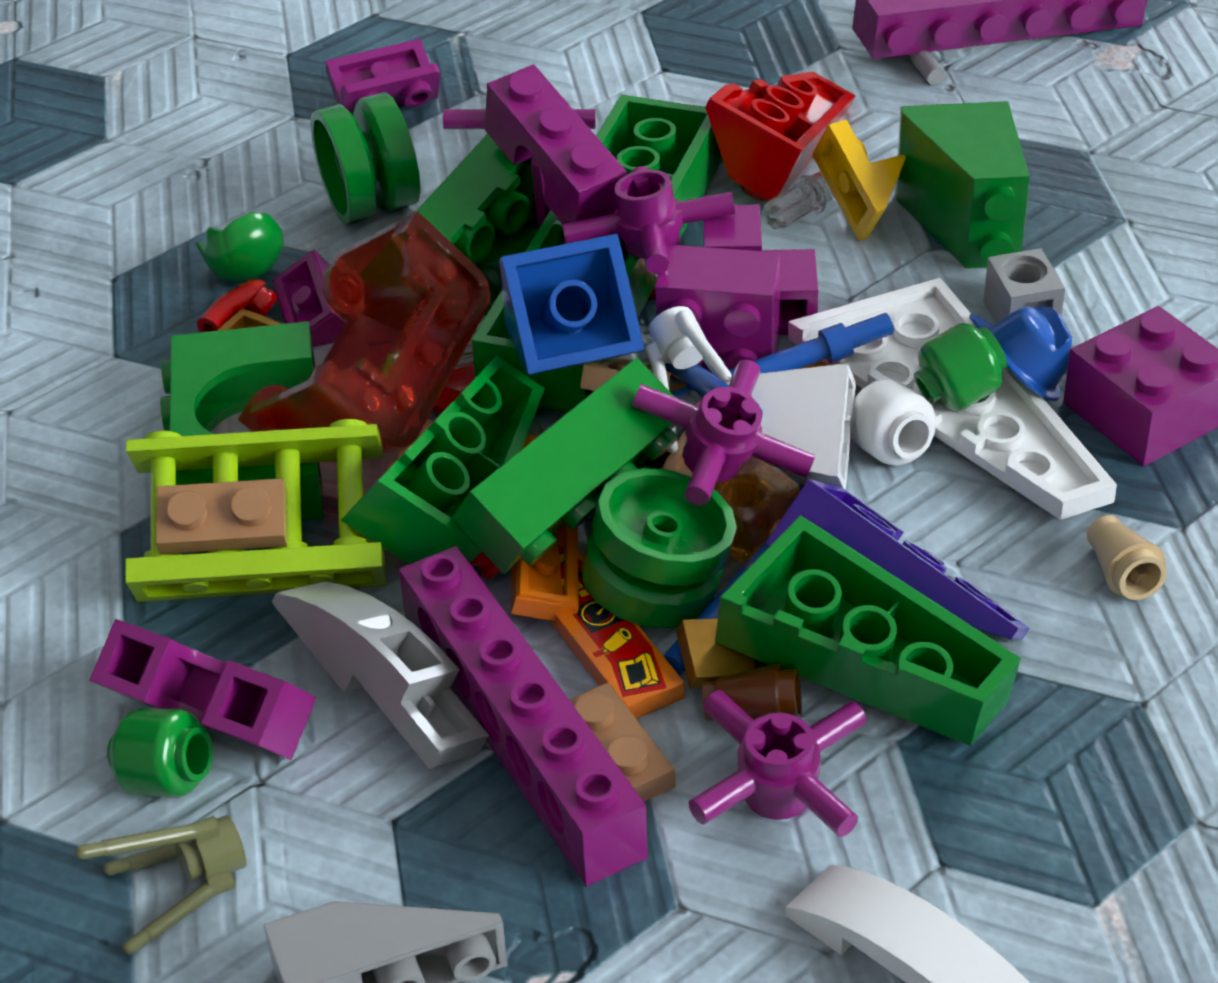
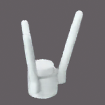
M684 306L672 307L654 318L649 327L654 342L644 348V352L652 365L654 376L668 390L665 363L673 364L676 369H687L696 365L701 360L704 361L714 376L729 385L732 375L706 340L692 310ZM677 441L667 450L669 453H675L678 450Z

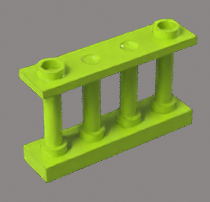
M342 419L331 423L330 427L194 436H181L172 431H154L146 434L144 439L126 440V452L137 473H150V550L144 553V557L126 558V584L137 602L278 593L325 581L351 588L388 586L387 561L381 542L371 543L370 539L365 538L364 535L341 521L349 510L363 497L362 459L383 458V446L377 424L367 425L364 421L357 419ZM337 461L339 538L333 542V545L308 547L307 543L302 542L300 463ZM275 465V479L284 478L287 488V546L270 547V549L207 551V553L160 554L156 545L157 486L176 485V471L213 469V483L238 481V467Z

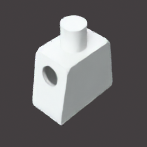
M848 364L761 373L751 396L759 404L763 412L761 421L762 433L816 456L807 478L753 456L746 461L752 472L804 485L810 479L838 485L846 490L856 382Z

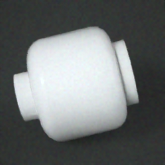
M884 379L867 385L855 397L851 439L860 449L881 463L892 466L909 464L919 458L930 446L935 434L936 416L932 405L919 393L900 382Z

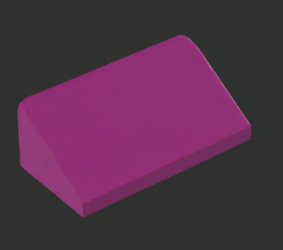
M315 249L273 278L272 282L285 324L309 321L313 347L349 340L359 335L338 272Z

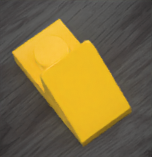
M843 120L828 124L812 156L857 240L861 241L869 237L885 211L906 156L899 155L870 163L864 144L857 139L848 121Z

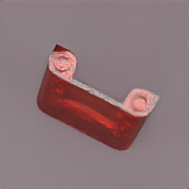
M418 211L337 252L325 273L323 293L327 303L346 321V324L325 360L315 368L308 381L290 389H286L283 386L270 385L255 392L237 419L250 431L330 427L331 423L338 420L357 419L364 421L367 425L377 424L383 453L389 454L407 447L417 439L486 312L490 301V287L484 274Z

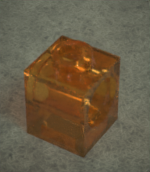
M753 456L744 462L735 478L727 482H716L714 490L722 496L733 510L737 526L729 555L745 564L762 544L768 540L799 494L798 483Z

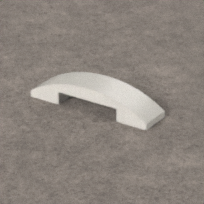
M831 864L785 907V916L840 955L853 945L906 983H1030L992 947L955 919L906 889L864 871Z

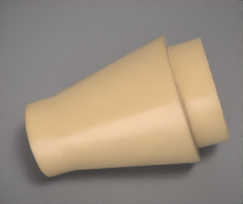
M1105 515L1092 522L1087 530V540L1094 548L1109 589L1113 593L1130 600H1142L1156 593L1163 585L1167 575L1163 551L1123 525L1113 515Z

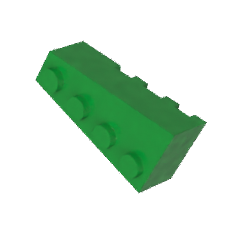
M496 356L349 510L341 521L373 542H381L385 550L407 564H412L454 546L459 548L470 563L482 551L451 518L472 489L522 450L545 388Z

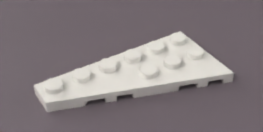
M936 278L788 321V339L798 345L817 338L819 330L838 323H843L847 327L886 312L894 327L893 335L853 349V356L834 363H829L827 359L822 360V362L826 365L848 364L856 385L862 389L874 381L890 379L900 382L922 395L914 379V373L920 370L918 361L920 347L925 342L959 323H967L976 329L978 328L969 319L971 313L941 278ZM1007 367L1002 370L1003 381L995 392L962 411H952L946 408L939 400L931 404L936 416L934 434L936 438L1058 519L1062 520L1114 503L1117 484L1043 397L1025 386Z

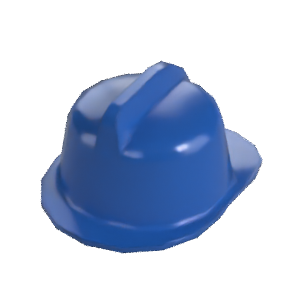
M1025 306L1017 309L995 325L974 314L969 315V319L978 329L986 327L997 339L1005 354L1007 368L1011 373L1039 396L1049 401H1057L1061 392L1058 383L1067 371L1070 348L1073 345L1072 335L1062 316L1056 310L1045 306L1035 308Z

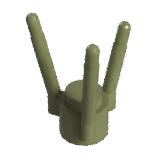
M228 815L219 818L211 816L189 825L106 839L100 842L80 845L76 848L75 856L83 860L153 848L110 861L104 865L103 871L106 875L113 876L178 858L188 881L201 877L202 881L205 882L146 925L140 932L128 939L122 946L125 954H134L213 896L236 888L231 873L245 868L247 864L241 838Z

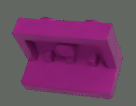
M421 39L326 60L325 72L337 105L342 104L352 114L354 113L356 101L383 92H387L392 96L398 107H417L427 103L430 99L438 98L440 71L437 64L429 63Z

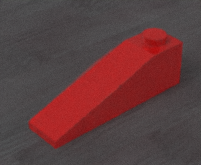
M813 71L781 76L778 84L769 86L762 79L753 80L747 90H743L736 83L724 85L709 98L705 109L729 178L741 184V189L750 197L760 201L769 200L775 204L788 191L812 159V153L828 124L840 121L853 103L856 95Z

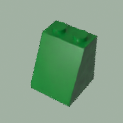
M1009 102L901 106L898 156L905 155L906 158L896 181L895 196L897 202L965 268H987L988 257L1021 252L1030 175Z

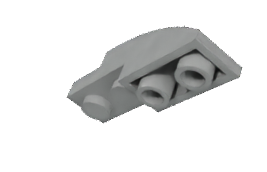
M320 582L275 594L272 600L273 605L340 689L345 693L363 687L429 769L478 754L481 751L489 735L450 689L460 669L415 624L392 607L371 595L349 586L332 582Z

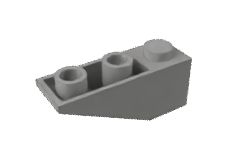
M334 901L264 924L271 961L278 983H459L476 981L492 971L507 967L503 921L499 913Z

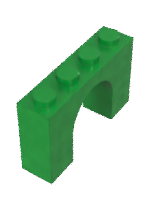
M309 321L172 335L171 359L161 360L165 394H170V396L161 397L160 399L164 431L176 432L181 436L213 434L211 431L220 422L245 410L318 401L316 364ZM320 462L300 463L301 521L324 518ZM275 465L238 467V481L275 479ZM213 469L176 471V485L213 483Z

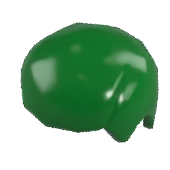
M250 212L233 220L224 230L215 227L208 228L206 230V247L201 241L196 243L205 263L215 276L230 283H243L250 279H256L272 269L282 252L284 236L279 224L269 214Z

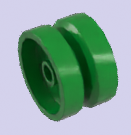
M387 92L361 98L356 101L353 114L342 104L315 110L311 113L310 127L316 163L329 201L338 218L344 224L373 216L376 208L375 198L388 211L419 202L421 192L420 174L415 150L403 115L392 96Z
M642 468L623 472L606 483L597 503L592 522L593 530L586 544L581 563L584 586L594 600L618 618L644 627L675 628L679 627L682 620L696 619L715 598L723 574V568L737 530L733 510L717 491L713 489L707 504L695 505L685 497V490L691 476L666 469Z

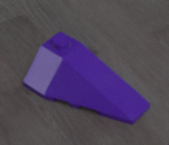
M808 479L766 541L771 546L801 515L976 629L1008 639H1023L1030 629L971 583L960 577L952 580L946 576L944 572L947 568L944 566V562L931 552L923 550L907 540H904L901 544L898 541L904 533L901 529L841 486Z

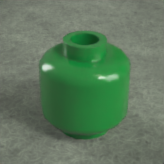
M959 323L925 342L920 347L918 352L920 370L914 373V379L920 392L930 404L939 400L946 408L959 412L992 394L1001 386L1003 381L1002 370L1007 367V360L997 339L986 327L976 329L970 324Z
M141 708L129 712L117 725L107 746V760L116 782L126 793L140 797L180 798L190 794L209 773L214 754L210 734L193 713L181 709Z

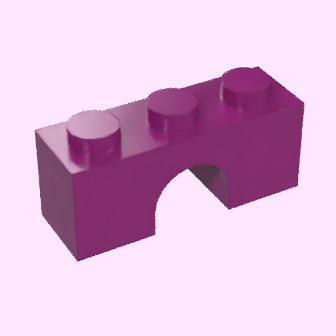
M535 64L487 83L484 130L513 165L535 157L544 178V202L560 222L564 224L615 214V210L618 207L614 188L615 184L622 177L626 176V170Z
M116 618L89 681L153 708L181 709L193 713L203 727L292 760L317 697L284 680L230 660L223 662L186 647L170 638Z

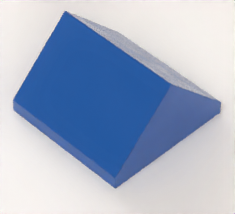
M618 234L500 258L505 327L527 376L634 354L645 350Z

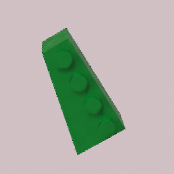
M486 134L359 272L358 277L364 318L414 342L501 273V257L525 252L538 231L531 162L534 157L513 165L492 138Z
M637 357L472 489L451 518L503 574L522 559L529 566L533 565L557 542L558 539L554 536L555 533L566 525L571 531L574 530L596 510V501L599 500L606 483L623 472L637 470L648 459L654 462L679 438L672 430L675 424L632 407L641 384L674 397Z
M801 515L720 597L715 643L769 665L780 663L782 669L797 668L799 677L969 746L974 743L1008 703L1021 661L1019 656Z

